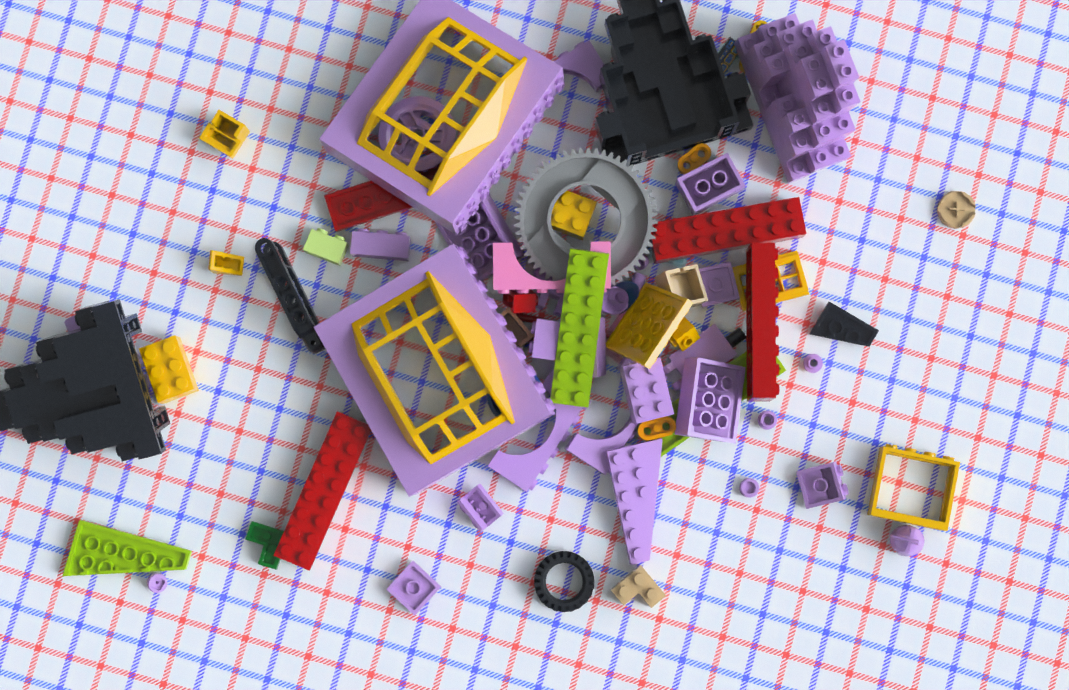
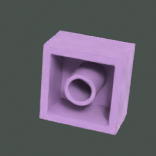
M537 318V321H533L531 333L535 334L534 341L531 340L529 345V353H532V358L555 360L560 320Z

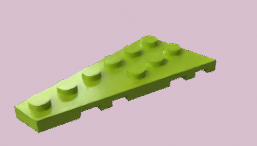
M79 520L62 576L187 570L192 550Z

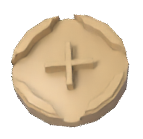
M951 191L945 194L938 202V217L949 228H963L974 219L976 205L972 197L967 193Z

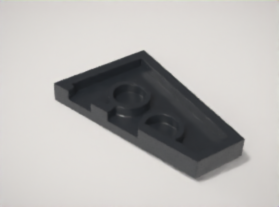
M828 301L809 334L870 347L879 330Z

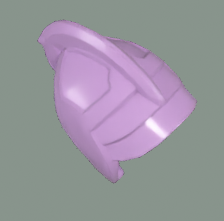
M911 525L899 526L889 535L892 548L901 556H914L924 547L925 540L922 532Z

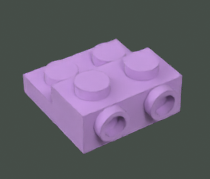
M836 461L796 471L806 509L847 499L846 495L849 494L846 483L842 484L840 477L843 476V469L840 464L837 465Z

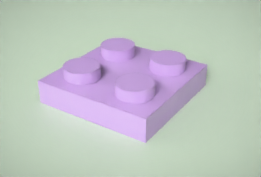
M731 261L699 269L708 297V301L701 304L702 308L740 299Z
M412 560L386 590L415 616L442 586Z

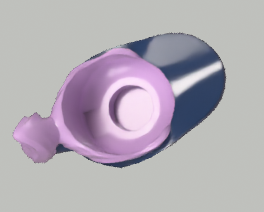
M623 281L607 289L603 296L601 316L604 313L620 315L627 311L639 296L637 284L631 281Z

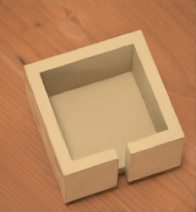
M697 264L664 271L654 277L657 287L689 299L692 302L690 308L708 301Z

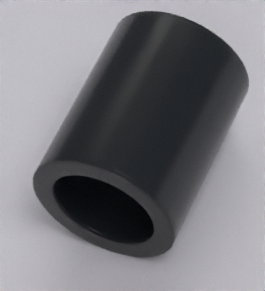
M738 327L725 338L734 348L746 339V335Z

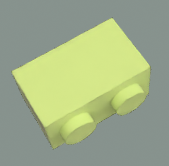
M317 228V231L311 229L303 251L341 266L349 244L345 242L346 239L339 235L329 236L327 231Z

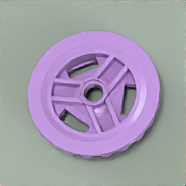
M414 96L395 103L385 114L413 132L417 130L422 131V137H424L432 125L420 117L428 116L436 120L445 106L429 97ZM449 112L447 117L453 120V117ZM381 120L378 138L380 147L384 151L395 128ZM442 123L429 142L448 152L456 141V130ZM402 133L401 145H396L395 143L390 154L408 166L419 143ZM424 148L422 153L426 152L429 149ZM432 152L428 156L419 158L414 170L417 172H427L429 169H435L442 162L443 158Z

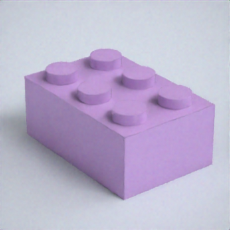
M728 153L677 178L675 182L692 216L743 191L746 186Z
M657 357L656 362L650 369L636 362L619 366L632 423L638 424L674 414L660 357Z

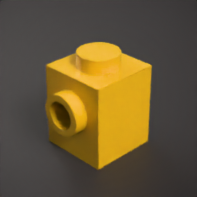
M683 317L677 330L674 331L668 341L674 348L678 347L683 352L701 337L694 325Z

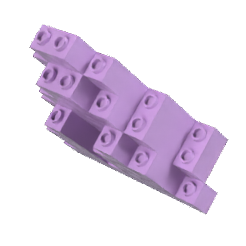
M796 13L761 25L756 32L738 38L734 43L788 184L849 159L851 154L845 138L856 130L849 111L861 101L854 86V82L859 79V75L845 39L837 42L831 26L817 31L813 19L800 24Z

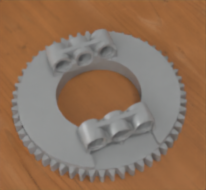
M579 148L578 154H576L574 149H571V155L564 151V157L557 153V160L550 157V164L542 162L544 169L536 167L538 174L532 172L531 175L534 179H526L529 186H522L526 192L519 193L523 200L516 201L521 207L515 208V211L519 212L520 215L514 216V218L520 220V222L514 224V226L520 228L515 233L522 236L517 241L524 242L520 249H527L524 257L531 256L528 263L535 262L533 269L541 268L539 275L546 272V280L549 277H553L552 281L565 279L569 251L573 247L552 230V210L556 201L567 190L576 186L590 185L620 212L619 231L611 243V283L615 286V279L623 282L622 275L629 278L628 271L636 272L633 266L640 267L641 265L638 260H646L642 254L650 253L646 247H653L649 239L656 238L651 232L657 231L652 225L657 224L658 221L653 220L652 217L657 216L658 213L652 212L657 205L650 203L655 198L648 197L652 190H645L649 184L641 183L644 176L637 177L639 170L632 172L633 164L626 167L627 160L625 159L620 163V156L618 155L613 159V152L606 156V150L599 154L598 148H595L593 153H591L590 148H587L586 153H584L582 148Z

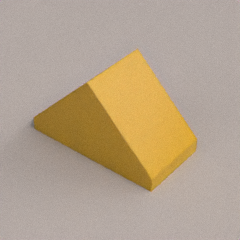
M210 250L208 270L214 274L242 276L243 256Z

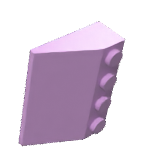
M490 194L485 200H481L476 214L469 217L466 228L457 235L435 222L448 246L455 244L466 250L469 255L467 260L477 269L479 273L477 278L480 281H484L493 275V243H513L517 260L524 256L523 251L520 249L518 242Z
M698 357L685 358L675 435L736 444L746 367Z

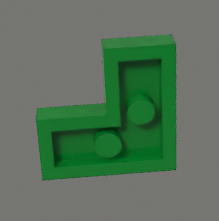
M251 521L245 540L264 545L258 564L277 570L281 559L273 555L284 531Z

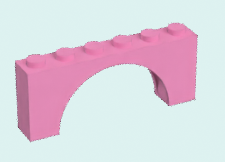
M611 241L590 242L589 251L609 253L604 292H607V289L611 288ZM493 243V290H498L499 294L509 293V290H517V293H529V289H537V293H548V289H556V293H564L566 278L557 281L536 278L525 271L519 264L514 253L513 243Z

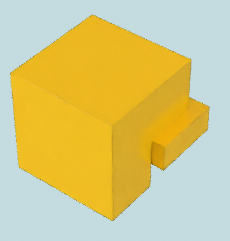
M218 110L211 123L207 124L199 139L233 159L250 131L245 124Z

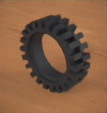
M559 551L550 554L540 562L535 572L534 587L540 601L554 611L572 612L588 602L594 589L595 580L592 568L583 557L570 551ZM561 563L574 565L582 576L581 590L575 597L567 600L555 598L550 594L546 586L548 572L553 566Z

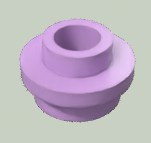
M809 354L805 357L803 366L806 371L816 373L821 370L823 361L819 355ZM811 360L816 361L815 367L810 365Z
M763 411L758 416V424L765 430L772 429L777 424V416L772 411ZM766 416L770 418L769 424L764 422Z

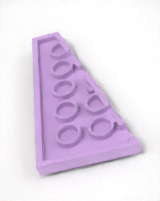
M663 438L605 451L629 564L631 565L650 560Z

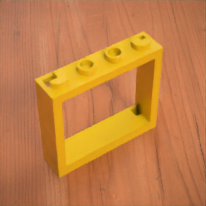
M886 444V447H880L867 515L948 531L960 462L954 461L955 458L950 456H943V458L935 457L936 454L931 452H924V455L916 453V449L905 448V451L899 450L897 445ZM886 454L949 467L939 521L876 508Z

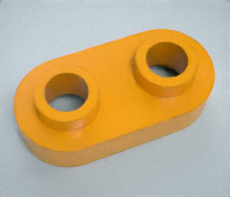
M704 143L694 146L679 159L677 163L678 171L685 175L705 164L711 156L710 147ZM698 152H704L705 156H698ZM688 163L690 168H684L683 164Z
M667 416L642 422L638 427V435L645 441L670 436L676 430V423L674 419ZM664 423L669 424L668 430L663 429L662 425ZM644 428H650L651 433L646 435Z

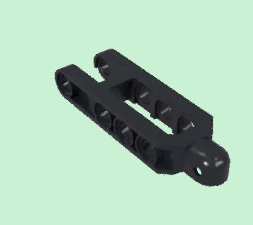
M267 238L258 240L255 244V252L293 330L303 340L306 348L311 353L317 354L325 350L314 329V326L320 322L281 244ZM267 243V244H265V246H264V248H263V253H262V252H261V246H262V244Z

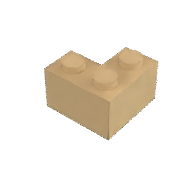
M642 565L637 566L610 589L623 605L628 603L638 593L650 608H653L666 597V594Z

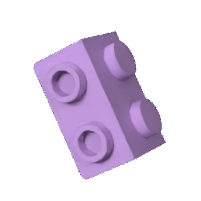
M478 484L457 501L460 509L472 520L473 526L479 529L480 532L504 514L481 484Z

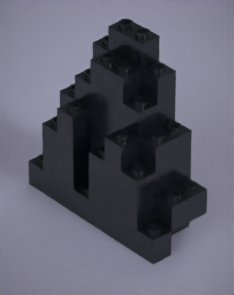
M617 0L621 15H618V13L609 15L605 19L604 24L611 44L610 52L614 62L606 63L600 68L599 80L605 95V106L607 111L598 114L595 120V130L601 145V153L603 150H606V156L613 152V159L619 155L620 163L626 159V167L632 164L637 165L693 148L700 143L706 144L752 129L753 123L747 107L751 92L745 74L734 72L725 78L712 35L706 36V34L695 37V40L692 39L680 0H662V2L660 0Z
M120 299L110 302L108 300L76 310L75 322L80 326L79 329L53 335L36 342V352L41 359L4 370V379L9 384V388L0 390V431L11 428H23L22 435L28 444L41 440L46 442L57 438L59 440L66 438L65 444L67 449L70 450L71 455L84 451L90 453L116 446L115 449L118 457L121 458V461H126L137 457L140 460L162 454L166 451L161 431L171 424L165 405L157 407L155 410L153 408L132 340V336L142 332L138 315L135 313L125 316Z

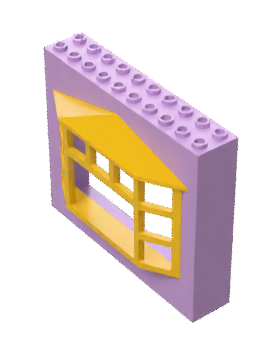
M420 0L319 140L327 153L457 235L466 228L469 217L476 214L479 203L487 198L491 186L497 184L502 170L509 167L514 153L517 154L522 148L521 143L525 138L528 139L533 132V126L542 120L545 109L552 106L557 92L560 93L565 86L563 67L452 0ZM448 26L466 36L453 48L438 40ZM470 41H474L489 50L478 62H474L459 53ZM435 45L471 67L472 70L425 136L421 137L387 116L385 112ZM495 55L514 65L502 77L483 67ZM477 73H481L496 83L484 102L465 92ZM459 98H463L479 108L466 127L447 117ZM380 119L395 128L384 151L367 140V137ZM442 123L461 133L448 152L429 142ZM400 133L419 143L408 166L390 154ZM424 148L443 158L432 181L414 170Z
M455 244L448 246L314 326L316 333L409 497L417 495L555 414L554 409H556L553 401L544 395L546 389L541 381H536L534 376L537 374L534 368L524 360L527 358L522 348L516 346L515 342L517 339L515 335L505 327L507 321L504 316L497 313L496 308L498 306L493 298L488 297L486 293L488 288L485 283L478 280L477 275L479 273L475 266L468 262L469 255L466 250ZM430 287L438 305L418 316L411 297ZM405 302L412 321L393 331L386 312ZM442 311L453 333L434 344L422 322ZM380 317L387 336L369 346L362 334L361 327ZM415 326L418 328L459 400L457 405L417 428L413 425L373 354L374 350ZM458 339L469 361L449 371L438 349ZM473 366L485 388L465 399L454 380V376ZM490 394L502 413L481 424L469 405L484 395ZM464 409L476 426V429L456 439L444 422V419ZM438 424L451 443L432 454L425 446L419 434Z

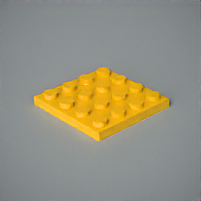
M645 282L639 291L637 300L626 311L607 340L606 348L650 369L663 348L667 345L674 331L677 330L683 317L688 313L692 302L687 298Z

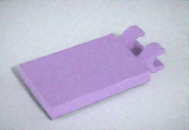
M713 324L699 334L701 338L682 352L678 349L668 357L671 362L663 367L664 374L666 376L676 368L679 374L683 376L685 358L698 357L726 363L735 357L737 353L718 327ZM682 378L672 385L675 391L681 388Z

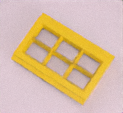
M793 251L778 255V260H775V268H778L779 274L775 282L778 281L781 291H779L778 298H776V303L809 295L798 252ZM793 262L796 272L781 276L778 266ZM746 264L732 267L743 312L746 311V295L744 292L746 285L743 286L740 276L746 275ZM797 276L800 286L785 290L782 280Z

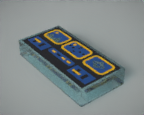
M731 37L727 39L718 52L724 75H726L739 57L734 45L736 40Z

